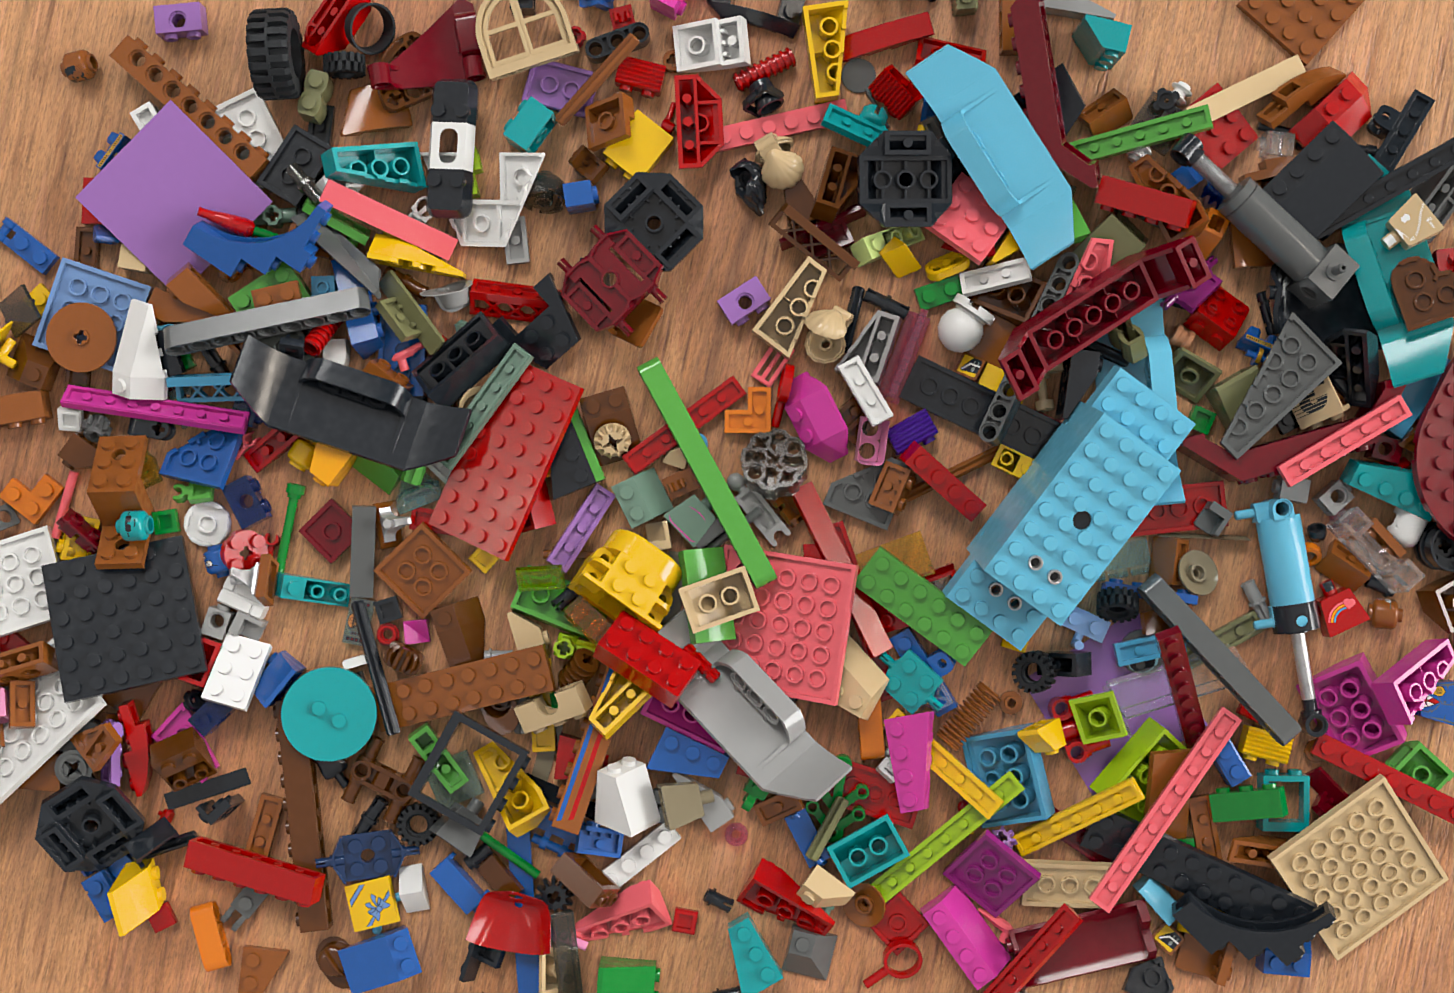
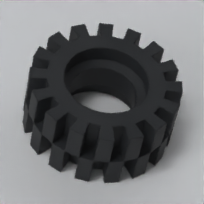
M352 51L325 53L323 55V72L328 73L333 79L339 78L343 80L344 78L351 80V78H363V76H366L365 56Z
M1110 586L1107 587V590L1103 588L1101 592L1097 593L1096 614L1101 619L1105 618V621L1112 620V623H1116V621L1124 623V620L1129 622L1131 618L1136 619L1139 615L1138 593L1134 592L1133 589L1127 590V587L1124 586L1122 589L1119 586H1115L1113 589Z
M1040 650L1021 654L1020 657L1015 659L1017 663H1014L1012 668H1015V671H1012V676L1016 675V679H1013L1014 683L1019 682L1017 687L1019 689L1024 688V692H1031V694L1050 689L1052 687L1051 684L1056 682L1054 677L1058 676V672H1054L1057 665L1052 664L1055 660L1052 657L1048 658L1049 654L1046 652L1042 653ZM1031 663L1038 664L1042 670V676L1038 681L1032 680L1028 675V667Z
M418 802L407 806L397 819L396 828L399 829L398 835H401L403 837L402 840L404 842L406 840L408 845L411 846L415 844V847H419L420 845L428 844L436 837V834L429 829L440 818L437 815L438 811H434L426 804ZM417 815L424 817L427 821V829L422 833L413 831L410 826L412 817Z

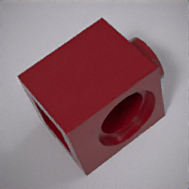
M1381 435L1377 443L1370 444V449L1365 450L1364 458L1391 465L1399 464L1403 448L1397 444L1400 440ZM1380 443H1382L1385 446V452L1383 455H1381L1378 451V446Z

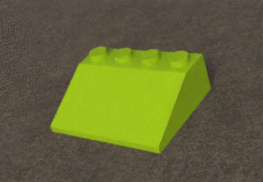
M1148 717L1089 787L1096 793H1099L1133 776L1146 798L1150 752L1187 748L1166 728L1151 717ZM1145 798L1118 812L1141 822L1144 818Z

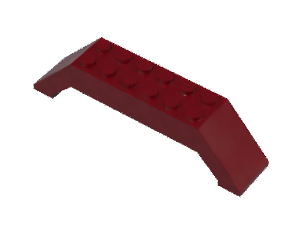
M1016 0L1010 7L1011 13H1008V23L1010 28H1014L1015 37H1012V47L1014 52H1018L1019 60L1015 62L1017 75L1022 76L1023 83L1019 85L1020 95L1022 99L1026 100L1027 106L1023 109V112L1057 166L1089 187L1097 188L1101 181L1098 159H1090L1066 140L1044 0Z
M1190 235L1123 258L1014 328L998 361L1017 400L1021 402L1040 389L1039 385L1048 371L1151 304L1167 296L1188 289H1195L1212 278L1195 237Z
M1391 379L1380 381L1377 383L1374 403L1371 409L1359 407L1354 418L1250 447L1237 460L1226 449L1207 440L1204 433L1186 437L1176 450L1229 482L1237 481L1238 485L1258 481V476L1260 478L1280 475L1276 468L1278 465L1396 395H1402L1406 385L1394 388ZM1381 434L1349 453L1370 449V444L1377 443Z

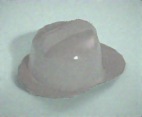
M461 280L440 288L423 291L420 295L426 297L434 296L442 310L452 313L469 305V287L473 282L471 280Z

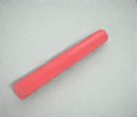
M69 471L52 530V538H61L62 531L58 529L59 525L56 522L69 510L79 472Z

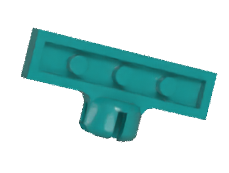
M830 103L820 124L866 147L883 131H889L885 126L888 120L886 110L881 107L878 114L874 113L877 104L866 105L863 107L860 115H855Z

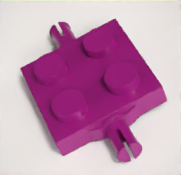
M1212 255L1206 260L1212 278L1195 289H1188L1168 296L1160 303L1161 308L1164 307V310H1168L1174 303H1177L1189 313H1193L1223 282L1211 271V268L1218 263V259H1214L1215 256Z

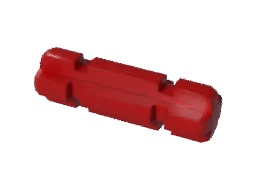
M691 643L683 648L684 651L702 662L698 671L702 675L705 674V678L710 683H714L720 677V672L715 667L712 668V664L700 652H696V648Z

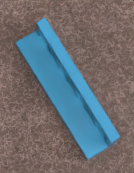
M233 372L178 374L166 378L167 387L176 388L177 401L188 403L244 401L238 392L231 396L224 390L226 385H232L229 381ZM191 386L195 390L194 394L191 397H184L183 387ZM205 386H213L217 391L213 396H208L202 389Z

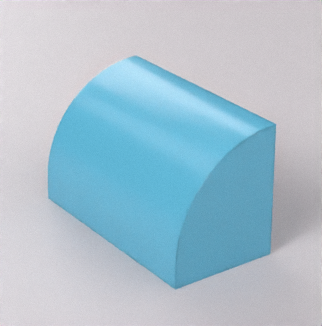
M1144 875L1132 885L1168 926L1176 920L1172 916V903L1176 900L1160 882Z

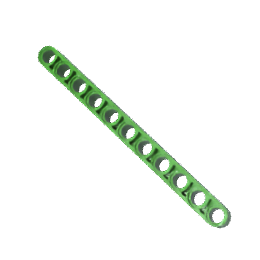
M655 357L638 366L637 370L740 561L745 566L755 588L758 589L777 579L775 571L659 358Z

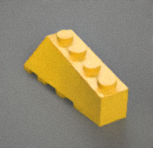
M849 0L808 5L802 8V21L815 104L836 101L839 97Z

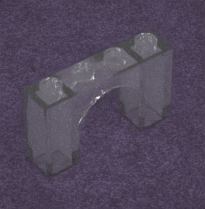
M1358 506L1342 510L1326 525L1336 538L1390 593L1409 592L1425 577L1409 558H1395L1372 538L1368 529L1374 523Z

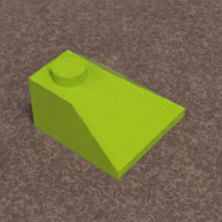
M1113 690L1069 700L1083 745L1128 735Z

